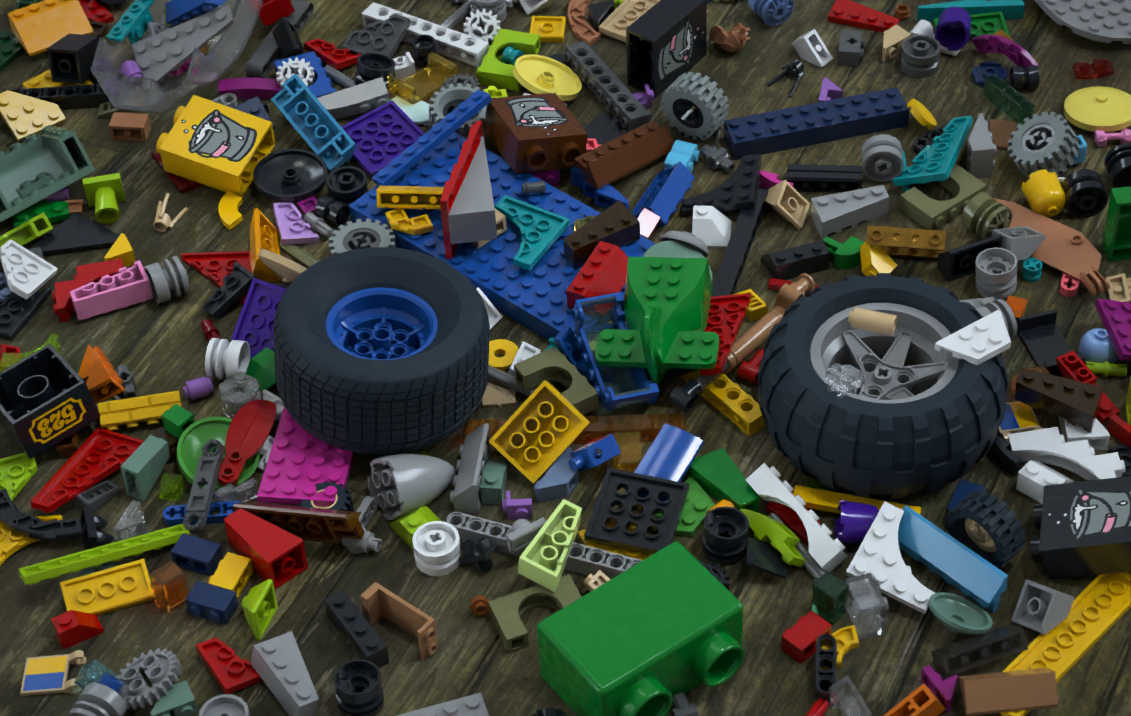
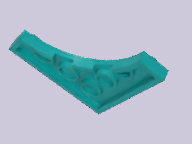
M504 195L495 205V209L511 220L521 234L522 243L519 251L513 258V264L529 271L570 225V219L507 195Z

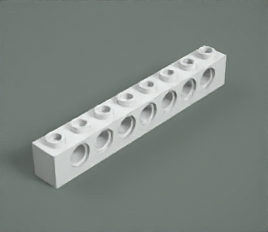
M374 2L362 13L363 27L367 28L366 25L376 21L381 22L389 19V16L393 14L409 18L412 23L402 41L413 44L415 37L430 35L435 39L436 53L475 67L481 66L483 57L488 53L489 42Z

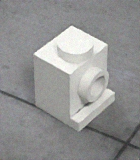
M406 52V56L393 59L396 63L393 75L396 81L416 76L415 63L409 52Z

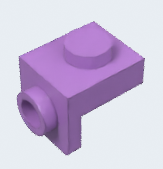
M506 491V499H502L503 512L507 511V519H533L532 498L511 499L510 491Z

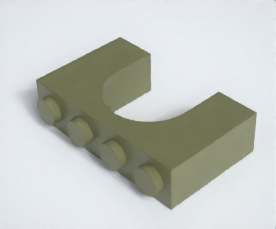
M955 163L949 178L940 182L941 186L956 196L955 198L946 201L934 200L913 187L900 195L899 209L927 230H935L962 214L964 208L974 196L982 192L986 193L987 185Z
M556 347L514 365L515 380L524 391L540 385L544 380L548 382L559 381L569 386L561 394L582 415L599 408V398L595 388L588 383L585 376L578 372L576 366L567 360L565 354L561 353Z
M570 574L560 578L556 592L537 584L489 601V616L509 654L529 647L528 632L521 620L522 615L526 611L540 606L550 607L559 611L581 598V595Z

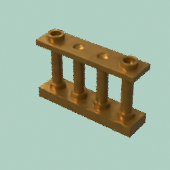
M868 225L866 245L880 246L889 256L938 259V253L945 251L946 231Z

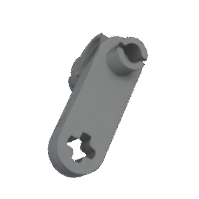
M366 496L356 511L362 512L359 521L365 532L363 538L343 537L341 540L342 545L347 547V550L351 553H368L370 550L379 552V549H381L382 539L374 538L373 532L365 530L377 508V499L374 497Z

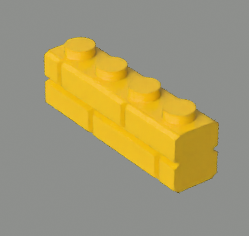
M380 185L376 191L377 208L441 209L440 199L444 187Z
M173 391L98 403L101 427L103 429L106 428V430L116 431L119 430L118 426L127 425V428L139 427V423L147 422V425L159 424V420H162L161 415L175 404L182 407L180 392Z

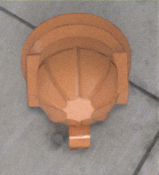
M736 23L727 33L721 26H713L708 38L714 43L719 44L723 50L733 53L741 50L745 42L750 40L747 32L750 31V28H745L741 23Z

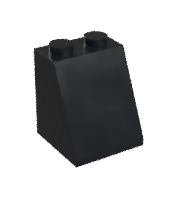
M67 34L49 46L47 54L52 81L85 83L102 53L99 36Z

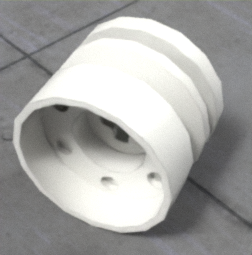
M212 338L207 346L205 356L206 376L210 377V379L217 378L218 380H223L226 377L228 381L244 382L243 378L250 362L249 343L247 341L232 340L229 344L227 339Z

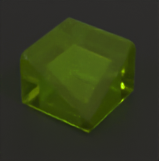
M163 473L159 498L179 500L185 486L183 475Z

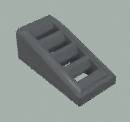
M106 479L74 497V507L80 513H82L84 506L92 507L94 513L120 493V488Z

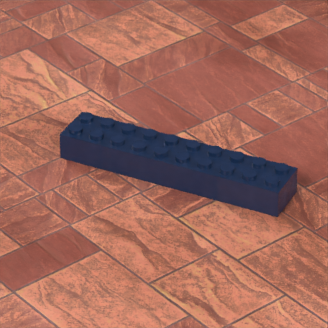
M889 88L725 120L724 139L733 159L738 160L742 159V156L750 154L764 155L906 127L909 120V108L898 88Z

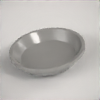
M668 231L659 237L660 242L680 241L694 247L704 257L709 256L705 242L695 237L692 233Z

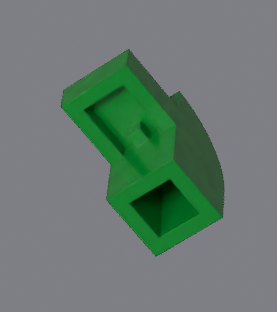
M853 236L844 244L829 237L823 240L830 252V259L834 260L833 267L851 269L861 264L860 246L864 241Z

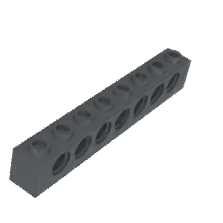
M585 41L566 45V53L564 54L566 63L588 85L589 89L602 101L606 109H609L623 128L630 132L650 122V113Z

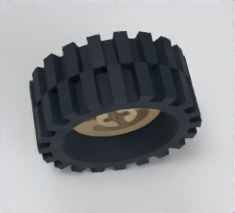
M978 490L974 493H969L947 513L944 520L947 522L944 525L945 529L949 531L947 534L998 569H1002L1024 548L1023 544L1026 542V538L1023 537L1025 531L1019 527L1022 523L1020 519H1015L1014 517L1016 513L1012 509L1009 511L1006 508L1007 503L1004 501L1000 503L996 495L993 494L990 497L989 492L986 491L981 493Z

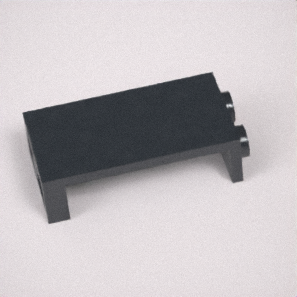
M1056 309L1018 318L1017 333L1039 371L1063 377L1056 358L1072 350L1056 325ZM1082 352L1077 353L1078 357L1085 362Z

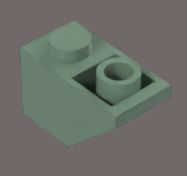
M187 680L173 685L174 688L167 689L168 694H162L160 700L157 701L151 711V716H193L198 714L196 702Z

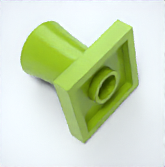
M120 173L82 179L89 207L95 206V220L101 224H111L118 221L121 213L117 203L126 201Z

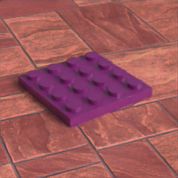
M1098 298L1094 305L1119 359L1131 361V303Z

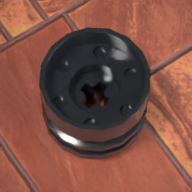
M1131 143L1118 145L1105 156L1104 165L1114 188L1131 186Z
M723 506L710 510L704 518L701 546L703 554L709 560L719 564H732L741 560L745 555L749 528L747 516L742 511L733 507Z
M354 659L338 667L334 673L333 681L339 712L343 716H375L384 706L382 678L378 666L368 660Z

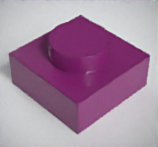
M312 196L297 202L298 209L303 215L307 212L315 214V207L318 201Z

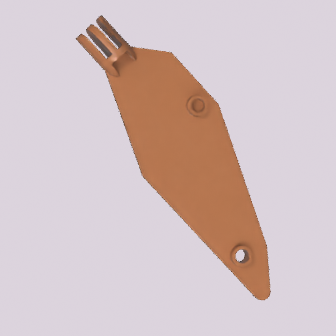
M996 199L997 202L1012 210L1013 216L1009 228L1028 226L1046 235L1045 240L1030 256L1031 258L1039 259L1042 263L1080 280L1093 296L1110 289V284L1098 272L1102 255L1081 232L1014 202Z

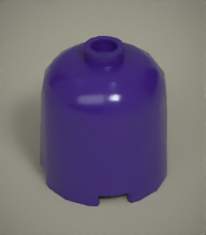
M960 7L946 8L940 14L935 30V39L939 41L940 45L948 48L949 51H957L965 47L971 35L972 22L970 14Z
M840 500L837 510H841L840 519H835L834 538H837L841 543L861 545L880 510L873 505Z

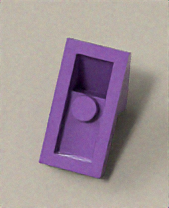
M823 78L818 102L842 98L843 92L828 78Z

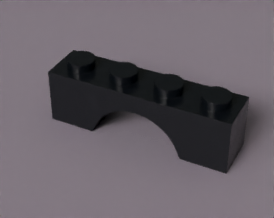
M341 590L325 598L324 602L328 618L337 630L342 628L347 633L357 651L359 659L371 661L378 668L388 664L387 646L346 592Z

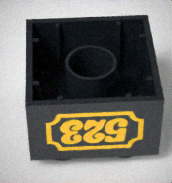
M51 344L44 346L0 372V424L29 459L50 452L55 444L75 432L81 433L85 431L91 422L101 417L85 381Z

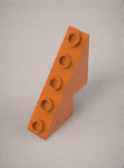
M88 345L78 375L85 381L93 401L98 405V403L104 402L123 392L125 388L122 385L123 380L113 369V365L108 362L109 359L104 355L105 353L98 346L93 348L91 345Z

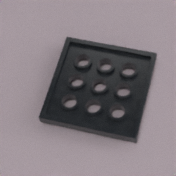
M608 468L584 535L585 540L650 554L658 552L673 543L690 490V484ZM621 488L628 490L623 494L617 492ZM641 492H646L649 494L647 497L644 498L638 496V494H640ZM662 496H666L669 498V500L665 502H661L658 499ZM615 505L622 506V509L613 510L612 507ZM635 509H640L643 511L639 515L632 513V511H634ZM656 513L664 515L660 519H656L653 517V515H655ZM609 522H614L617 524L615 527L612 528L606 526V524ZM630 526L637 528L634 532H629L626 529ZM651 530L658 532L655 536H649L647 533Z

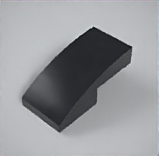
M997 435L990 447V451L999 465L1009 474L1016 477L1021 469L1022 459L1010 451L1009 442Z

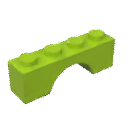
M43 212L1 235L0 247L10 239L23 246L50 231L53 227Z

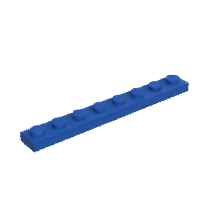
M479 89L474 92L468 99L459 104L456 109L447 114L439 123L394 158L387 166L379 170L372 177L374 183L379 186H390L492 101L490 94Z

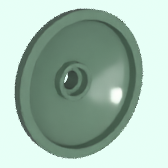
M939 592L931 595L928 605L932 614L943 626L953 633L980 635L990 631L993 625L991 616L982 607L962 596Z

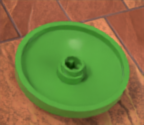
M226 417L203 418L188 426L180 436L176 459L180 471L192 484L199 458L202 455V447L210 439L219 440L224 446L223 462L226 456V435L232 419ZM213 447L209 453H214L217 447ZM257 452L246 461V466L236 485L224 487L218 482L217 478L214 492L233 491L249 482L258 468L260 453Z

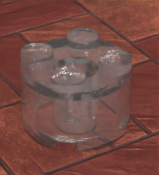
M236 372L234 376L227 378L219 385L223 412L231 419L248 402L262 399L258 381L252 376L245 375L244 372Z

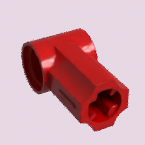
M764 348L759 349L748 362L743 361L741 363L737 377L754 385L758 384L759 365L764 355Z

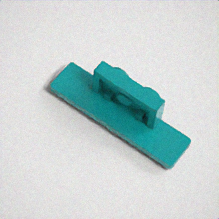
M135 0L107 34V39L122 42L127 36L130 43L138 42L148 29L147 23L154 22L149 7L155 0Z

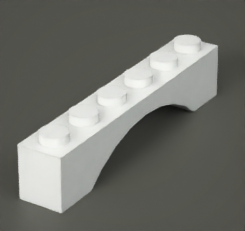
M763 463L746 481L765 501L777 502L796 511L807 531L809 554L829 574L848 557L843 551L846 547L837 538L833 540L830 537L832 531L824 523L820 525L817 522L819 517L812 509L808 511L804 507L807 503L799 495L796 497L793 495V487L786 480L782 482L779 479L781 474L774 466L769 468Z

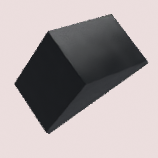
M610 0L588 5V19L593 29L598 33V27L614 12V1Z

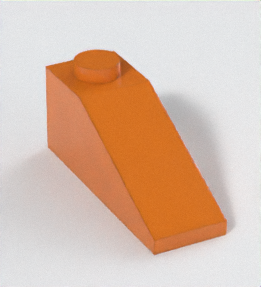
M923 683L883 716H938L946 709L936 695Z

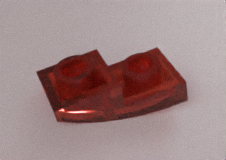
M1094 58L1092 64L1075 62L1072 67L1077 79L1102 78L1115 72L1111 60Z

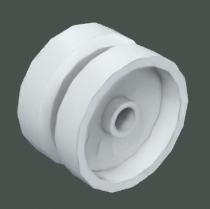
M433 521L425 523L415 531L412 539L416 566L421 572L429 576H443L451 573L459 566V558L461 557L460 537L453 525L443 521Z

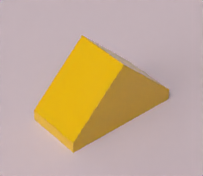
M121 233L104 257V260L110 261L122 258L123 266L128 267L134 265L136 261L133 249L126 235Z

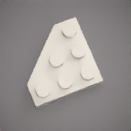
M11 239L0 247V260L9 288L25 300L55 276L58 268Z

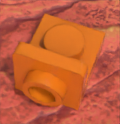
M1009 295L1006 303L1012 309L1014 316L1017 318L1024 317L1028 301Z

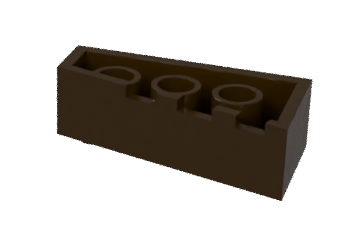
M619 200L563 239L564 257L573 267H577L587 261L600 241L616 245L619 248L640 239V222Z

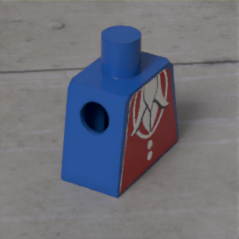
M613 434L592 439L571 452L570 455L573 458L569 460V466L573 471L594 468L621 453V450Z

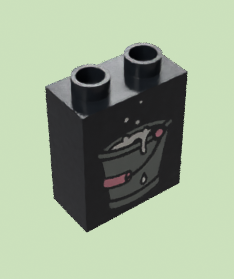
M660 0L626 28L627 85L644 92V84H648L650 90L654 92V98H656L671 86L679 76L686 73L707 55V0Z
M1131 476L1044 486L1043 504H1035L1033 507L1035 527L1037 530H1041L1040 536L1031 537V554L1035 563H1044L1049 579L1131 571Z

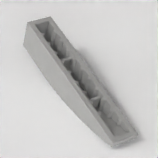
M382 77L317 98L334 119L366 113L390 101ZM281 112L284 123H290Z

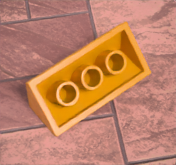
M256 208L254 209L249 228L251 273L259 280L278 283L281 282V276L266 266L257 255L261 248L280 255L279 232L265 215Z

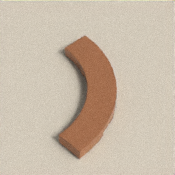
M571 0L567 13L570 29L581 42L585 41L589 46H592L601 39V34L595 31L585 19L586 8L592 0Z

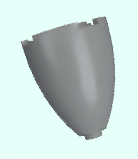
M399 454L372 460L370 463L372 468L371 476L367 477L370 496L377 499V506H380L385 512L383 517L387 520H394L426 506L436 499L452 482L455 470L447 461L436 457L420 454Z

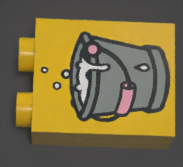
M193 95L186 107L180 106L176 110L173 119L174 126L169 134L164 132L160 135L156 144V152L161 155L164 171L226 193L231 191L243 198L254 180L253 173L256 165L261 159L271 153L276 143L272 122Z

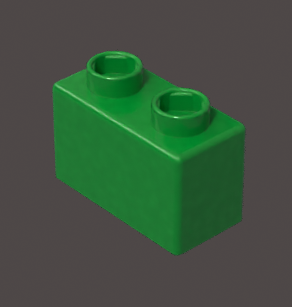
M675 541L539 622L537 625L540 675L577 716H666L671 708L674 695L686 694L701 683L707 687H716L730 679L739 669L745 655L743 648V605L680 542Z

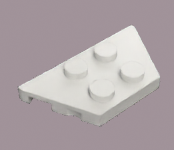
M1000 310L935 343L936 351L941 352L944 349L953 352V357L965 359L975 365H979L1011 347V340Z

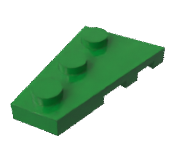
M68 201L37 202L13 215L14 227H18L43 212L50 223L66 220L71 216Z

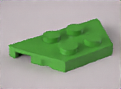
M690 476L684 482L690 484V490L675 535L682 537H693L704 524L706 512L715 505L695 478ZM657 513L654 518L660 519L664 515Z

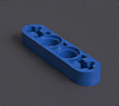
M212 502L206 524L224 523V518L235 512L233 505L242 502ZM187 504L173 505L165 508L163 511L165 524L168 526L183 524L185 517L182 514L186 516ZM214 510L220 511L217 515H210ZM194 519L191 525L197 524L199 519Z

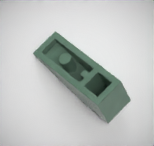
M489 456L480 486L482 504L502 505L510 462L504 456Z

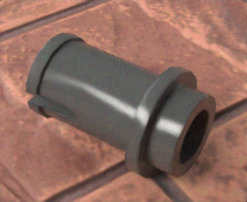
M525 181V183L521 184L522 194H526V196L533 193H545L546 191L545 181L530 183Z

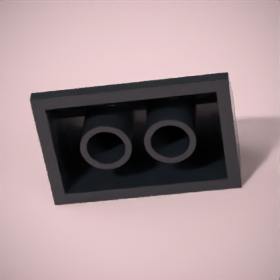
M1001 234L990 236L938 253V270L948 282L976 273V257L986 249L1001 248L1003 236Z
M823 240L762 255L761 259L772 278L789 280L797 278L802 273L809 275L828 270L830 252Z

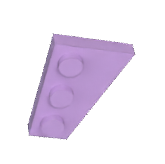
M292 202L273 203V212L281 245L319 243V236L317 233H313L309 223H305L302 219V214Z

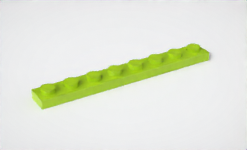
M184 524L175 525L19 568V576L25 585L37 584L41 580L55 579L62 574L77 573L84 568L98 567L109 561H120L124 557L131 555L138 556L152 549H162L164 546L176 544L183 533L190 535V531L184 527Z

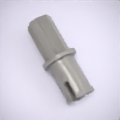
M307 212L304 215V221L309 223L315 232H319L327 238L331 236L333 229L325 224L324 219L318 218L312 212Z

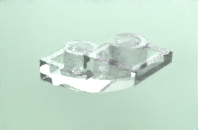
M254 478L241 483L237 487L229 483L213 493L215 502H249L257 498L258 484Z

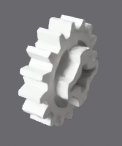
M476 9V14L470 12V18L466 17L467 23L463 24L465 28L464 34L486 42L491 41L492 43L494 36L498 34L501 28L499 27L501 24L500 20H497V15L492 16V11L490 10L486 13L485 9L482 12Z
M298 57L295 58V61L288 58V63L283 61V67L278 66L276 76L277 83L280 84L281 89L284 88L282 84L295 73L307 87H309L308 84H313L315 79L314 68L311 67L310 62L305 64L304 58L301 61H298Z

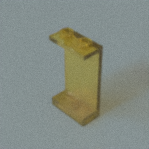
M431 52L428 54V66L407 78L400 80L391 74L388 75V91L414 105L439 91L443 81H447L446 77L452 78V74L458 75V65Z

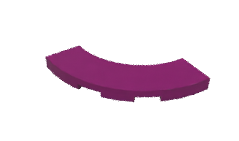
M979 35L971 40L980 55L985 53H1001L1006 55L1017 66H1022L1023 69L1029 65L1038 66L1035 59L1024 48L1002 36Z

